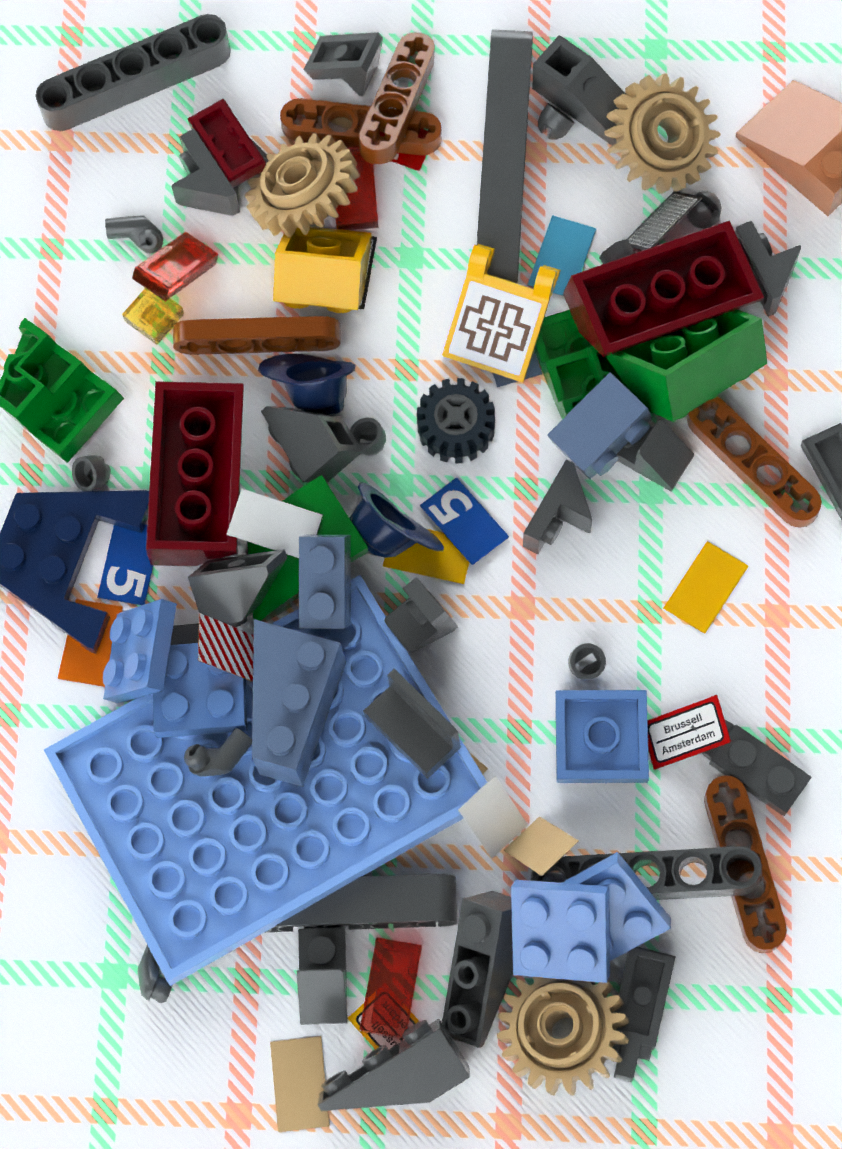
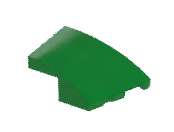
M570 309L544 317L534 351L561 419L610 372L628 389L608 361L607 356L603 357L579 332Z
M24 318L19 325L22 336L15 354H8L3 366L4 373L0 379V408L47 448L68 463L123 401L124 397L115 388L91 372L82 361L58 345L46 332Z
M322 475L282 501L322 514L317 535H351V562L368 553L366 543ZM247 541L248 554L275 551ZM287 555L285 563L263 602L252 612L253 623L254 619L263 622L269 621L291 608L292 602L299 598V558Z

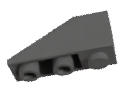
M558 35L533 63L532 89L610 145L616 144L615 138L605 135L606 130L616 126L606 116L614 109H619L615 105L614 99L626 93L591 56L561 35Z
M488 891L462 899L442 1018L443 1025L453 1039L481 1048L484 1046L513 975L511 897L495 891Z
M439 1018L430 1024L426 1020H422L402 1034L404 1040L391 1049H388L386 1045L380 1046L362 1059L364 1065L349 1075L346 1070H343L326 1080L322 1084L323 1091L319 1093L318 1107L321 1111L430 1103L470 1078V1067Z

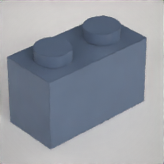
M610 372L547 436L591 480L596 474L599 476L604 475L615 465L618 460L616 454L628 442L633 445L647 433L650 428L648 422L652 419L648 408Z
M351 535L299 536V629L347 628L351 625Z

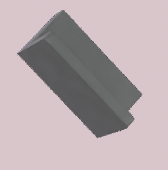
M393 669L387 675L390 687L364 709L363 713L365 718L428 779L461 748L458 731L402 675Z

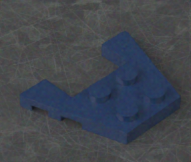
M149 491L16 493L0 531V587L27 607L42 615L60 631L75 639L86 650L96 654L110 616L105 611L69 601V597L98 522L103 521L142 533L148 519Z

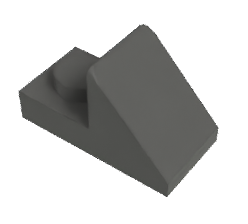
M379 32L320 36L303 70L313 80L343 79L359 96L363 97L378 67L383 37Z
M193 128L179 136L183 153L178 156L188 176L172 184L171 188L175 202L181 206L230 216L238 214L240 209L235 190L195 129Z
M751 220L736 226L735 233L764 296L760 302L769 317L777 312L797 264L801 245L772 256V249L767 236L763 232L758 233Z
M660 418L653 427L650 426L647 433L633 445L628 442L616 454L618 462L670 492L673 491L694 458V453Z
M567 459L523 533V547L539 555L545 543L552 545L562 529L563 521L586 533H591L592 516L575 465Z
M417 577L402 588L409 598L384 619L386 625L409 652H415L458 628L454 620Z
M345 927L298 929L299 970L296 973L300 1024H348Z

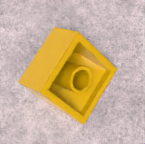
M311 226L306 235L302 233L299 227L296 228L290 238L284 233L275 251L273 301L283 302L285 306L294 309H303L312 305L326 307L328 311L334 313H348L351 310H358L364 294L372 233Z

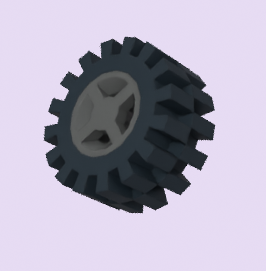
M457 378V384L450 385V379L442 380L441 388L438 389L436 384L429 387L428 396L426 394L422 395L420 407L417 406V429L420 442L423 446L427 445L430 455L434 457L438 453L440 454V461L448 463L449 457H454L455 464L463 463V457L468 456L469 460L472 461L477 458L479 450L484 453L488 449V441L492 442L494 437L495 407L493 401L489 402V394L485 389L479 392V384L472 381L470 386H466L465 379ZM452 424H453V425H460L462 428H460V427H452V428H450V426H451Z

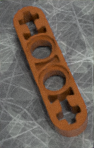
M409 33L403 36L396 46L359 134V152L361 157L369 163L385 164L393 160L397 155L434 66L435 44L433 39L426 34ZM418 52L415 64L410 63V56ZM399 78H408L415 83L410 87L403 88L396 86L393 82ZM391 107L399 109L402 113L397 117L390 118L383 116L380 112L385 108ZM380 131L385 133V141L375 145L380 137Z
M303 98L288 101L280 111L282 131L287 138L293 141L300 136L303 142L307 143L313 134H317L322 141L327 135H331L335 142L342 140L346 147L359 148L360 130L371 106ZM385 108L380 113L383 116L393 118L401 115L402 112L399 109ZM414 111L405 133V138H403L397 153L429 155L434 153L442 142V129L439 119L428 112ZM298 115L305 116V119L302 120L301 125L293 124V121H296ZM318 116H322L321 129L316 127V124H318ZM338 117L347 118L352 123L351 127L344 132L333 131L329 124ZM421 129H428L425 139L418 138ZM385 136L379 137L378 142L375 145H379L381 141H385Z
M328 316L194 319L177 322L173 327L174 350L188 355L330 351L338 348L341 344V323L339 320Z
M717 396L687 414L686 419L690 430L787 524L801 528L807 527L815 521L822 504L818 491L723 399ZM701 408L705 412L711 409L716 411L714 416L716 424L710 419H706L703 422L698 420L699 409ZM726 422H728L730 425L724 428ZM718 426L721 429L724 428L719 438H716L715 435L717 433ZM735 435L743 436L749 442L750 449L742 455L733 454L726 448V440ZM765 465L774 466L779 470L781 480L775 485H766L758 479L757 470ZM788 482L793 484L789 494L796 501H802L804 498L809 501L807 507L809 513L802 509L797 513L791 509L794 501L786 492H784L782 498L779 499L777 497L785 489Z
M729 775L719 776L708 785L704 796V804L717 847H727L725 837L732 830H742L751 839L750 849L758 855L762 865L764 892L758 898L750 899L744 895L731 896L746 945L755 952L770 953L776 950L785 940L787 933L785 918L747 790L737 778ZM720 787H725L728 794L736 793L737 798L733 800L731 809L734 818L743 814L745 820L735 819L723 826L720 825L719 820H726L728 816L723 802L715 803L713 799L718 796ZM738 860L729 866L727 874L731 879L739 882L743 875L754 874V868L749 862ZM766 902L770 903L771 909L765 908L762 912L766 925H775L777 929L770 937V943H765L762 936L754 937L752 931L759 925L756 911L746 915L744 908H757Z

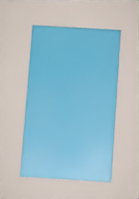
M552 215L527 285L534 287L539 267L547 265L561 270L553 293L564 296L563 292L571 275L582 271L597 228Z

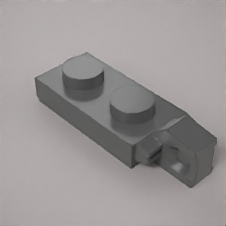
M725 720L731 742L702 754L710 760L709 765L725 776L729 775L740 780L749 793L779 814L785 816L812 776L737 724L734 725ZM692 725V726L690 727V728L694 729L695 731H697L696 728L694 727V725Z
M636 947L628 951L618 992L624 1004L614 1013L625 1014L629 1019L628 1024L616 1029V1031L623 1033L629 1041L627 1044H615L613 1046V1049L622 1058L621 1063H616L613 1078L632 1083L638 1058L650 1060L651 1052L656 1047L676 956L642 947Z

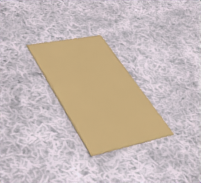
M539 816L503 851L543 876L579 840Z
M321 1036L270 1042L278 1132L330 1127L328 1111H321L318 1107L319 1093L323 1091L322 1084L325 1082Z

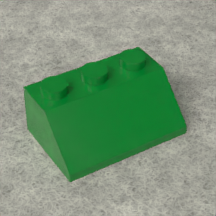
M739 309L607 356L608 361L630 392L648 408L649 412L672 422L685 417L690 411L708 400L716 398L724 390L739 381L747 379L753 372L768 364L762 318Z

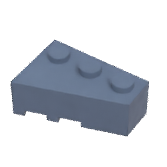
M254 619L252 759L259 775L303 787L346 664L343 649L339 642Z

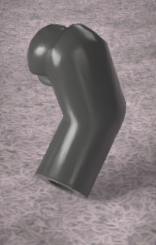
M138 215L105 219L107 239L129 238L146 253H155L163 245L164 238L162 232L145 216Z
M235 728L220 748L206 749L199 744L190 746L184 754V762L188 765L191 773L200 777L227 774L232 771L252 745V739L243 731Z
M147 945L137 971L140 993L148 1001L152 998L159 1003L167 1002L173 985L170 986L166 979L160 976L161 969Z

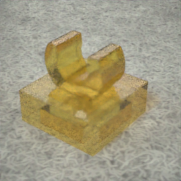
M149 283L122 313L124 322L158 345L172 331L174 324L184 315V310L181 305Z

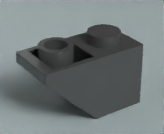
M266 406L261 411L269 425L270 435L282 446L290 460L289 466L303 483H309L321 475L328 483L363 452L342 416L292 407Z

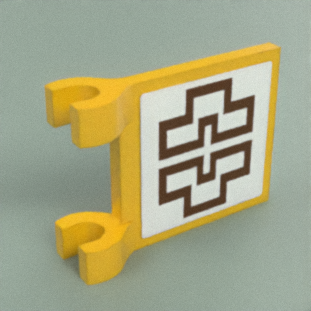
M482 244L474 245L468 263L467 275L442 356L523 383L561 270L547 265L540 266L534 288H530L488 274L487 272L495 249Z

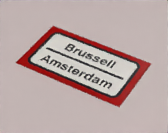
M718 695L647 720L648 751L654 770L731 742ZM692 725H694V727L696 728L697 731H695L694 729H692V728H690V727H691Z

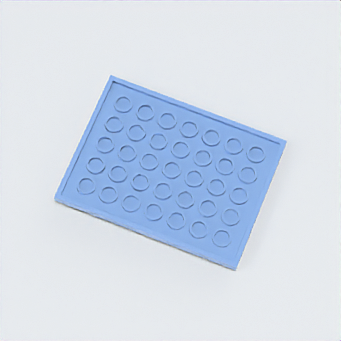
M361 575L351 579V625L347 628L299 629V609L271 623L341 643L346 660L303 787L259 775L252 759V745L229 773L204 777L194 775L189 771L188 765L184 762L186 750L195 744H199L206 749L220 748L232 732L156 738L153 732V694L130 701L44 749L46 756L170 986L464 819L458 809L487 783L460 737L461 748L427 779L365 718L363 710L390 687L387 675L395 669L450 722L409 653L384 621L386 616ZM246 679L247 731L243 732L252 739L253 681Z

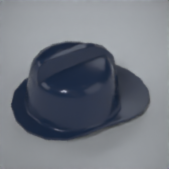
M283 354L263 360L259 364L258 371L266 378L284 383L291 402L296 408L325 414H339L344 409V399L347 394V375L355 371L356 366L352 362L333 361L307 354Z
M359 483L358 489L362 499L349 518L366 543L369 553L384 558L396 557L416 543L434 551L444 550V545L433 533L401 512L381 492L367 483Z

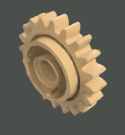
M664 73L657 77L655 81L651 75H648L641 79L639 84L636 82L625 88L626 94H621L614 99V103L619 109H614L606 116L616 126L606 130L605 135L615 138L617 141L607 151L611 154L620 153L622 156L616 163L615 168L621 169L629 166L630 172L628 173L627 181L631 182L641 176V188L644 191L653 187L656 183L658 194L669 191L671 187L677 192L686 188V183L691 185L701 180L699 173H704L712 167L706 158H711L719 152L716 147L709 144L710 141L721 136L720 132L709 129V124L716 121L718 116L715 114L706 115L704 113V109L710 103L709 99H704L700 102L695 100L699 87L694 86L686 92L683 90V77H679L670 84L668 75ZM658 125L663 127L667 132V142L663 141L658 134Z
M313 134L309 141L304 143L299 136L296 138L294 145L290 147L285 143L281 144V151L276 155L268 153L266 157L269 162L263 171L259 173V177H254L247 181L252 190L245 193V197L249 202L246 207L263 231L269 229L273 236L278 235L283 230L286 236L290 238L298 227L306 235L309 232L310 225L313 224L323 228L326 217L337 218L339 216L336 210L338 205H349L351 203L346 193H352L358 189L353 181L360 177V173L355 167L357 162L342 140L335 142L331 135H327L321 141L317 134Z
M533 977L534 983L528 985L525 981L517 979L516 984L522 992L520 997L507 994L504 996L506 1002L513 1008L512 1012H502L497 1015L499 1020L510 1026L509 1029L502 1030L496 1034L501 1042L511 1044L501 1053L502 1057L506 1061L519 1059L515 1063L512 1072L519 1078L530 1072L527 1084L533 1089H537L545 1080L546 1091L553 1096L557 1093L560 1083H563L566 1092L570 1096L575 1095L576 1082L578 1080H581L588 1089H594V1081L592 1079L594 1072L608 1079L610 1073L604 1065L605 1061L610 1060L618 1063L622 1061V1058L613 1049V1046L615 1044H627L629 1041L623 1033L616 1031L618 1027L628 1024L629 1019L625 1014L614 1013L624 1002L619 995L607 997L613 987L611 983L607 981V983L599 982L595 985L596 982ZM563 1018L573 1019V1029L567 1037L562 1039L553 1038L552 1030L558 1020Z

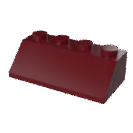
M730 220L571 275L563 292L579 332L603 357L757 303L764 298Z
M155 381L146 551L150 565L198 566L204 564L207 560L220 559L237 554V538L227 535L240 491L244 383Z

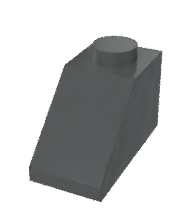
M285 549L207 560L188 576L198 612L233 627L245 624L248 621L247 617L263 602L287 559Z

